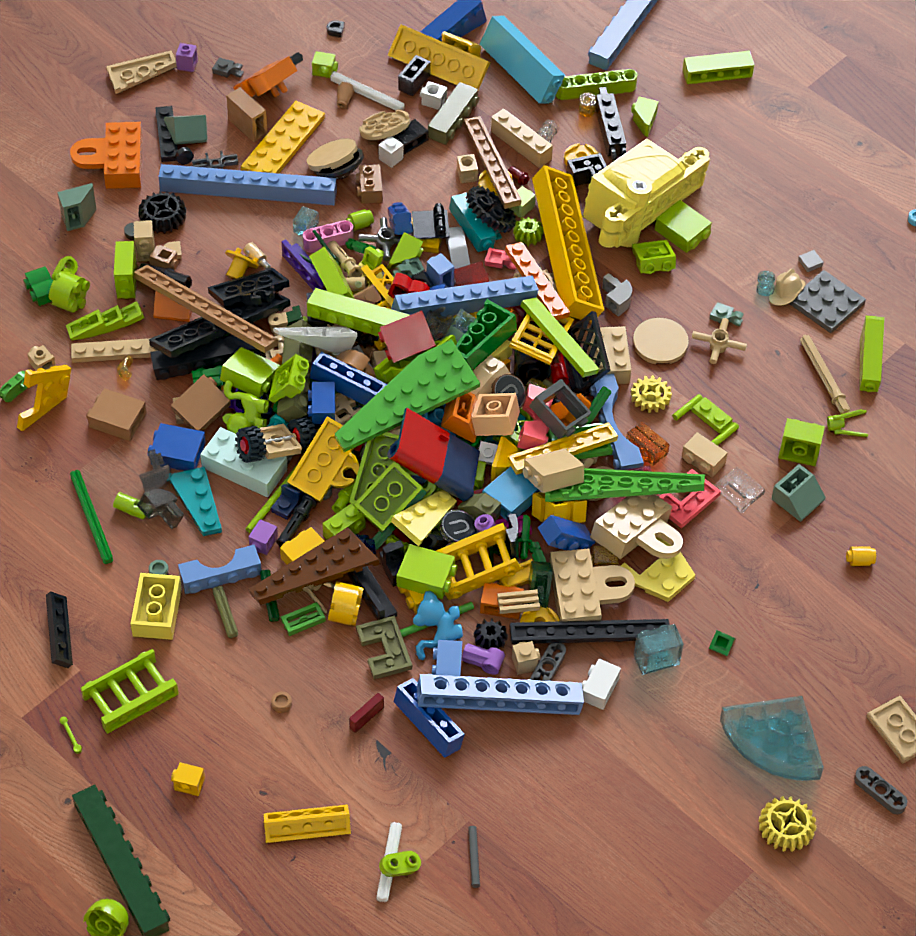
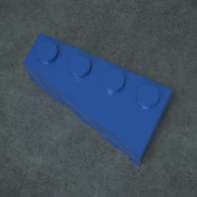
M457 0L420 32L439 41H442L443 31L462 37L487 22L482 1Z

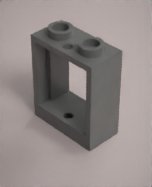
M562 379L537 395L529 405L558 439L564 436L569 437L576 431L575 428L585 426L588 423L587 418L591 414V411ZM557 397L576 420L565 426L546 405L547 402Z

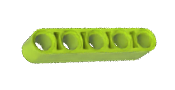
M632 69L566 76L555 96L560 100L593 97L598 95L599 88L606 87L608 94L632 92L636 89L637 72Z

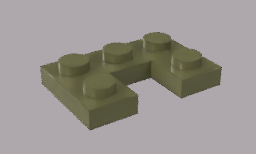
M395 616L356 626L362 646L382 642L386 653L368 659L373 680L412 670V663Z

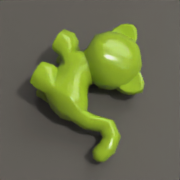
M226 381L224 395L229 400H241L244 408V413H227L222 416L227 430L236 434L241 428L257 426L258 428L267 427V419L262 418L261 413L268 412L269 401L260 399L252 393H232L231 387L233 383Z

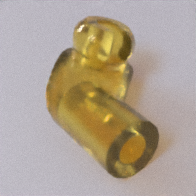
M125 356L117 366L119 377H122L125 381L132 376V373L128 371V367L133 363V359L130 356Z

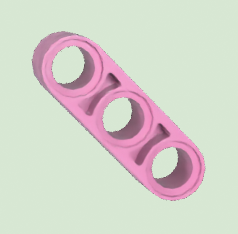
M345 220L305 230L303 233V247L309 253L317 252L323 248L314 235L313 230L317 231L326 245L331 241H336L339 246L346 245L345 243L349 238L353 239V224Z

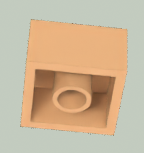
M516 393L479 394L471 417L476 436L513 435L520 413Z

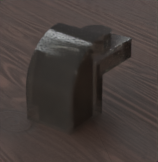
M155 449L147 452L153 470L139 475L147 495L164 489L169 484L172 474L169 465H161L164 464L161 452L157 454Z
M153 489L145 492L137 504L148 519L160 515L171 529L176 528L184 516L183 512L175 504L178 498L173 493L164 489Z

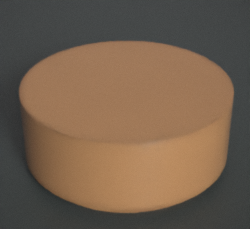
M283 691L275 693L271 699L272 708L279 713L289 711L292 707L291 696Z

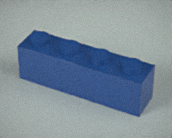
M322 351L312 363L311 379L317 382H335V391L363 405H366L387 385Z
M412 678L397 686L393 702L445 758L460 750L465 734L441 708L418 707L416 680Z

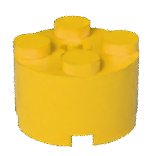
M336 581L328 621L355 626L364 588Z

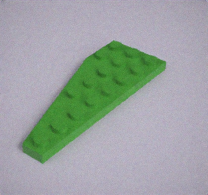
M451 339L418 355L335 433V439L343 452H346L400 426L405 408H409L421 416L479 388L480 382Z

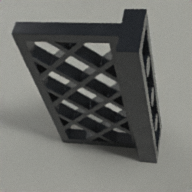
M591 311L569 329L568 334L579 346L581 343L584 344L582 350L587 353L589 345L592 346L588 356L592 361L595 360L598 368L602 362L603 369L598 374L591 375L587 381L586 377H582L563 355L571 390L577 394L581 393L584 397L590 393L589 387L611 371L597 314L594 311ZM592 320L590 328L587 329L589 321ZM578 330H580L578 337L576 338L575 333ZM588 331L585 341H582L585 332ZM595 333L594 342H593V343H590V342H591V339H592V336H593V334ZM599 348L597 358H594L595 352Z

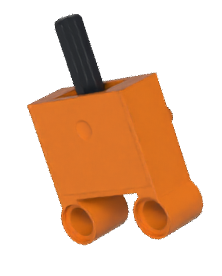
M296 52L290 57L287 56L270 63L233 88L234 90L241 88L251 98L255 94L260 96L268 90L271 91L274 97H277L280 93L275 85H278L282 93L288 91L283 80L298 71L295 65L303 61V55Z

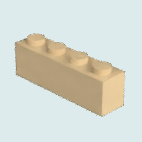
M503 108L491 117V132L537 167L541 168L552 160L553 145Z

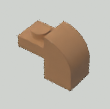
M346 350L337 356L336 359L376 378L373 368L368 364L370 359L363 353L356 350Z

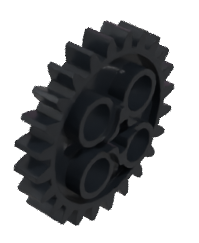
M477 185L467 192L465 197L467 199L466 203L469 204V208L473 209L472 213L477 215L476 218L482 220V223H486L488 227L491 226L494 231L497 229L500 233L502 231L504 233L510 232L517 221L515 219L516 216L513 214L514 211L509 208L504 209L499 196H496L494 191L490 192L489 188L485 190L483 186L480 188Z

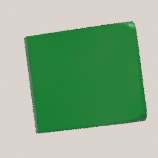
M716 630L709 649L728 656L736 638Z

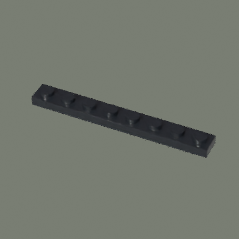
M669 619L510 623L509 626L511 644L531 641L533 644L662 641L671 639Z

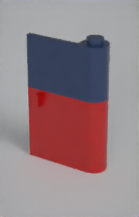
M405 408L399 439L392 444L387 457L463 502L474 494L473 489L480 451L409 408Z

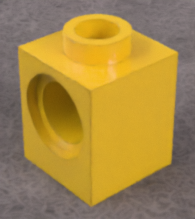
M180 762L177 770L174 769L171 776L174 790L199 796L205 780L204 768Z

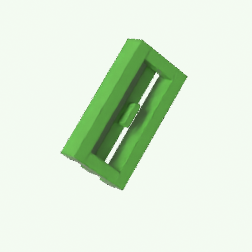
M317 602L281 616V622L284 624V628L289 636L326 621V617ZM299 618L298 620L288 623L291 620Z

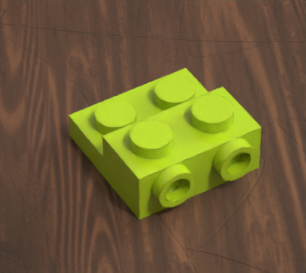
M667 240L632 244V251L636 257V265L640 273L651 274L654 271H671L676 269V255Z
M295 354L278 367L274 373L268 400L276 403L285 396L292 399L297 394H300L306 382L305 376L309 368L308 360Z

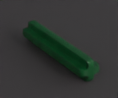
M269 569L260 571L261 581L271 575ZM277 600L266 603L269 621H279L280 615Z

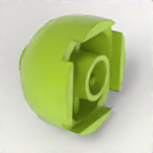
M106 898L98 900L91 905L85 913L83 922L86 921L88 925L86 929L92 936H123L129 924V917L123 905L115 900Z

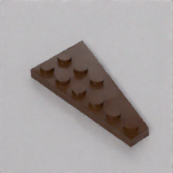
M347 527L249 588V592L259 605H263L283 598L286 593L292 591L298 593L303 591L304 587L310 585L316 587L342 578L345 573L354 570L356 573L363 570V567L371 564L373 566L380 565V561Z

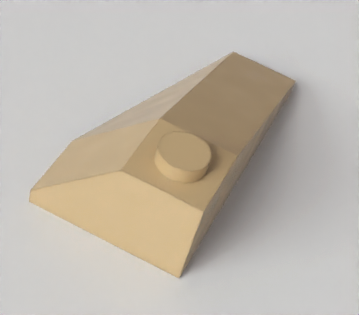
M492 355L486 358L473 371L480 382V387L471 391V393L475 394L477 399L479 394H491V386L494 380L504 374H511L506 365Z

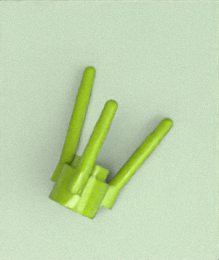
M860 409L841 415L827 416L828 430L834 431L835 435L845 434L868 437L867 433L841 430V428L845 427L844 419L865 414L867 411Z

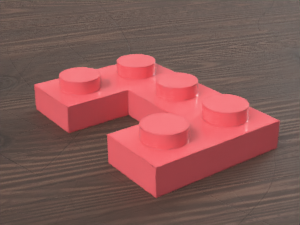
M693 469L687 472V474H699ZM705 479L704 491L690 492L682 501H679L670 493L662 494L659 497L672 506L669 519L682 529L718 498L721 491Z

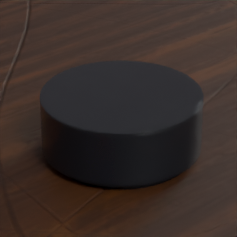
M183 147L176 152L175 158L180 165H186L193 160L194 154L190 148Z

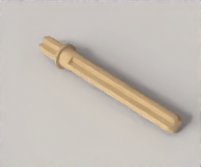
M803 335L800 342L829 392L832 404L836 405L840 414L848 413L850 407L845 400V394L841 393L811 337Z

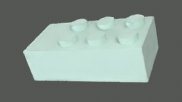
M220 427L200 454L202 467L268 498L287 471V457L267 459L265 456L260 461L245 463L239 458L240 453L237 454L238 447H235V444H237L235 441L236 434Z

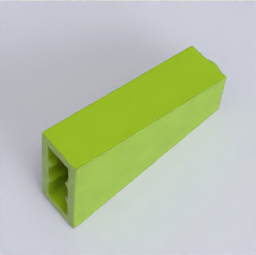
M325 247L309 256L328 292L355 299L340 266Z
M867 315L865 317L860 337L859 390L878 392L880 387L884 317Z

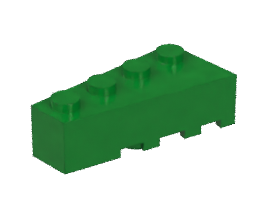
M488 299L485 301L484 307L477 313L475 321L470 323L468 331L462 335L456 344V347L472 371L517 331L516 315Z

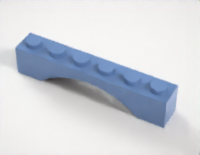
M614 373L604 375L589 387L590 396L594 398L603 386L612 392L600 409L598 419L599 423L602 422V424L609 422L618 435L617 441L610 443L613 449L614 469L643 471L644 462L639 447L623 436L613 418L612 409L617 401L619 389Z

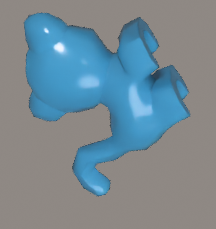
M431 591L425 592L423 601H421L417 614L413 618V623L417 626H437L434 640H421L416 645V655L419 660H424L426 657L423 650L425 647H438V640L454 641L463 637L461 624L454 623V620L460 617L459 607L452 606L446 612L443 603Z

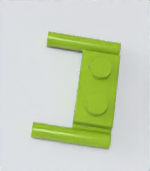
M700 394L696 395L672 415L673 419L677 421L691 410L715 431L720 433L711 441L717 446L739 429V425L735 422L733 423V419Z

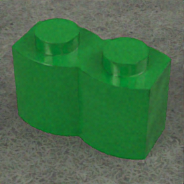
M46 266L26 272V279H23L26 290L30 289L29 294L32 302L36 301L38 306L52 302V300H49V292L53 280Z

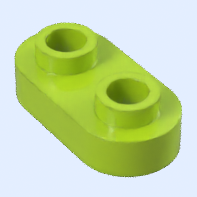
M71 256L62 258L52 274V280L57 281L60 277L58 274L61 271L75 274L78 269L77 261Z
M413 851L391 853L380 860L379 868L387 877L413 874L420 868L421 859Z

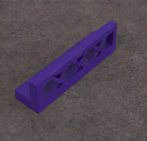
M286 239L281 241L282 256L314 291L315 288L327 291L314 265L306 262L300 256L302 254L310 259L297 243L291 245Z

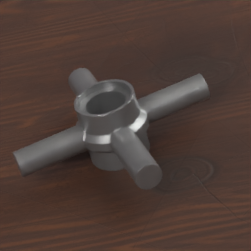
M382 217L380 219L381 229L378 234H359L358 241L376 242V247L384 252V261H390V249L394 243H399L401 237L394 236V231L388 228L387 218Z

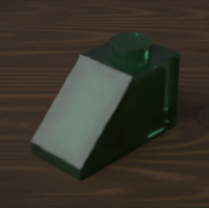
M531 561L528 590H537L540 606L546 608L549 603L553 574L552 566L549 562Z

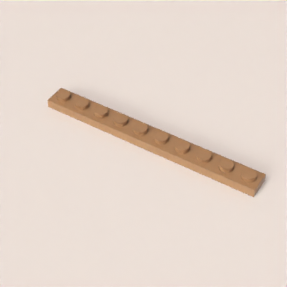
M149 265L134 271V278L260 351L266 353L278 345V339Z

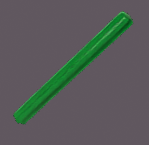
M79 470L71 471L70 475L102 561L104 564L112 563V553L81 472Z

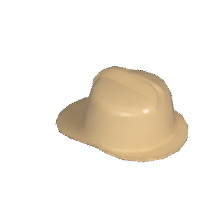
M792 268L787 272L781 273L776 278V286L769 295L770 302L776 306L791 303L804 289L805 282L800 279L799 275Z

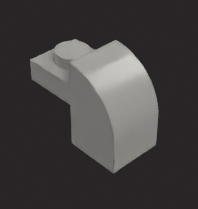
M608 273L603 277L602 289L608 293L606 295L605 307L617 316H620L631 304L632 286L627 279L621 283L617 278Z

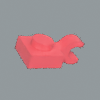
M488 249L485 266L502 269L503 265H505L509 269L516 270L515 265L505 250Z

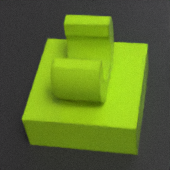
M371 246L365 248L362 264L367 265L371 270L381 265L384 252L380 249L375 250Z

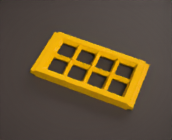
M526 314L509 347L550 365L559 349L554 344L552 345L541 340L542 336L548 338L547 335L540 328L529 324L531 320H534ZM568 317L557 321L564 324L563 328L568 332L574 319ZM528 329L539 335L536 338L528 333H525V330ZM522 337L526 340L533 342L534 344L533 346H530L519 340ZM540 345L550 350L549 354L537 349L536 346Z

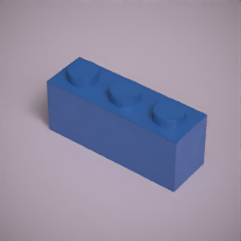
M550 515L538 527L548 546L571 551L590 549L595 543V540L590 537L591 534L584 524Z

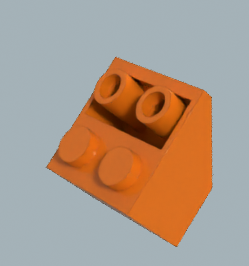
M468 392L446 403L441 427L472 443L476 441L471 419L477 402L476 395Z

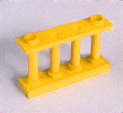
M504 523L436 550L437 552L455 556V561L461 559L467 576L466 579L456 582L455 577L451 576L450 590L448 593L445 592L449 600L457 599L465 593L484 586V583H492L506 576H512L522 570L516 558L511 559L505 544V529L507 528ZM497 544L503 563L492 567L487 548ZM479 551L485 571L474 575L468 556Z

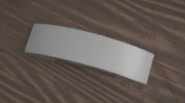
M461 226L450 227V238H445L448 245L451 263L454 265V285L472 283L470 261L463 229Z

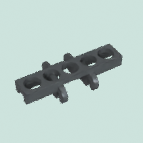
M220 151L221 157L217 159H209L208 153H205L206 158L192 160L193 167L223 169L224 166L238 165L237 154L223 156L222 151Z

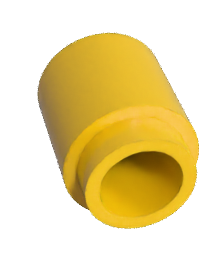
M870 546L850 547V550L846 552V561L850 562L851 566H870L876 563V550Z

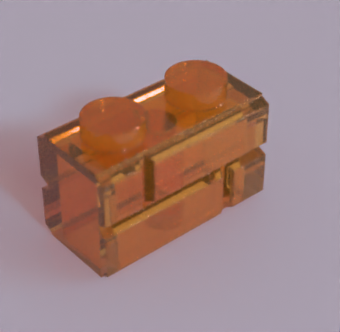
M642 421L626 434V439L639 447L643 461L649 462L652 466L667 456L670 444Z

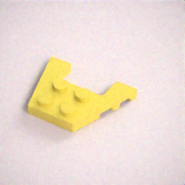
M659 537L656 538V539H658L660 542H662L664 545H666V546H671L669 543H667L666 541H664L662 538H659ZM681 552L673 558H659L640 575L626 563L621 565L632 573L635 586L667 602L695 579V573Z

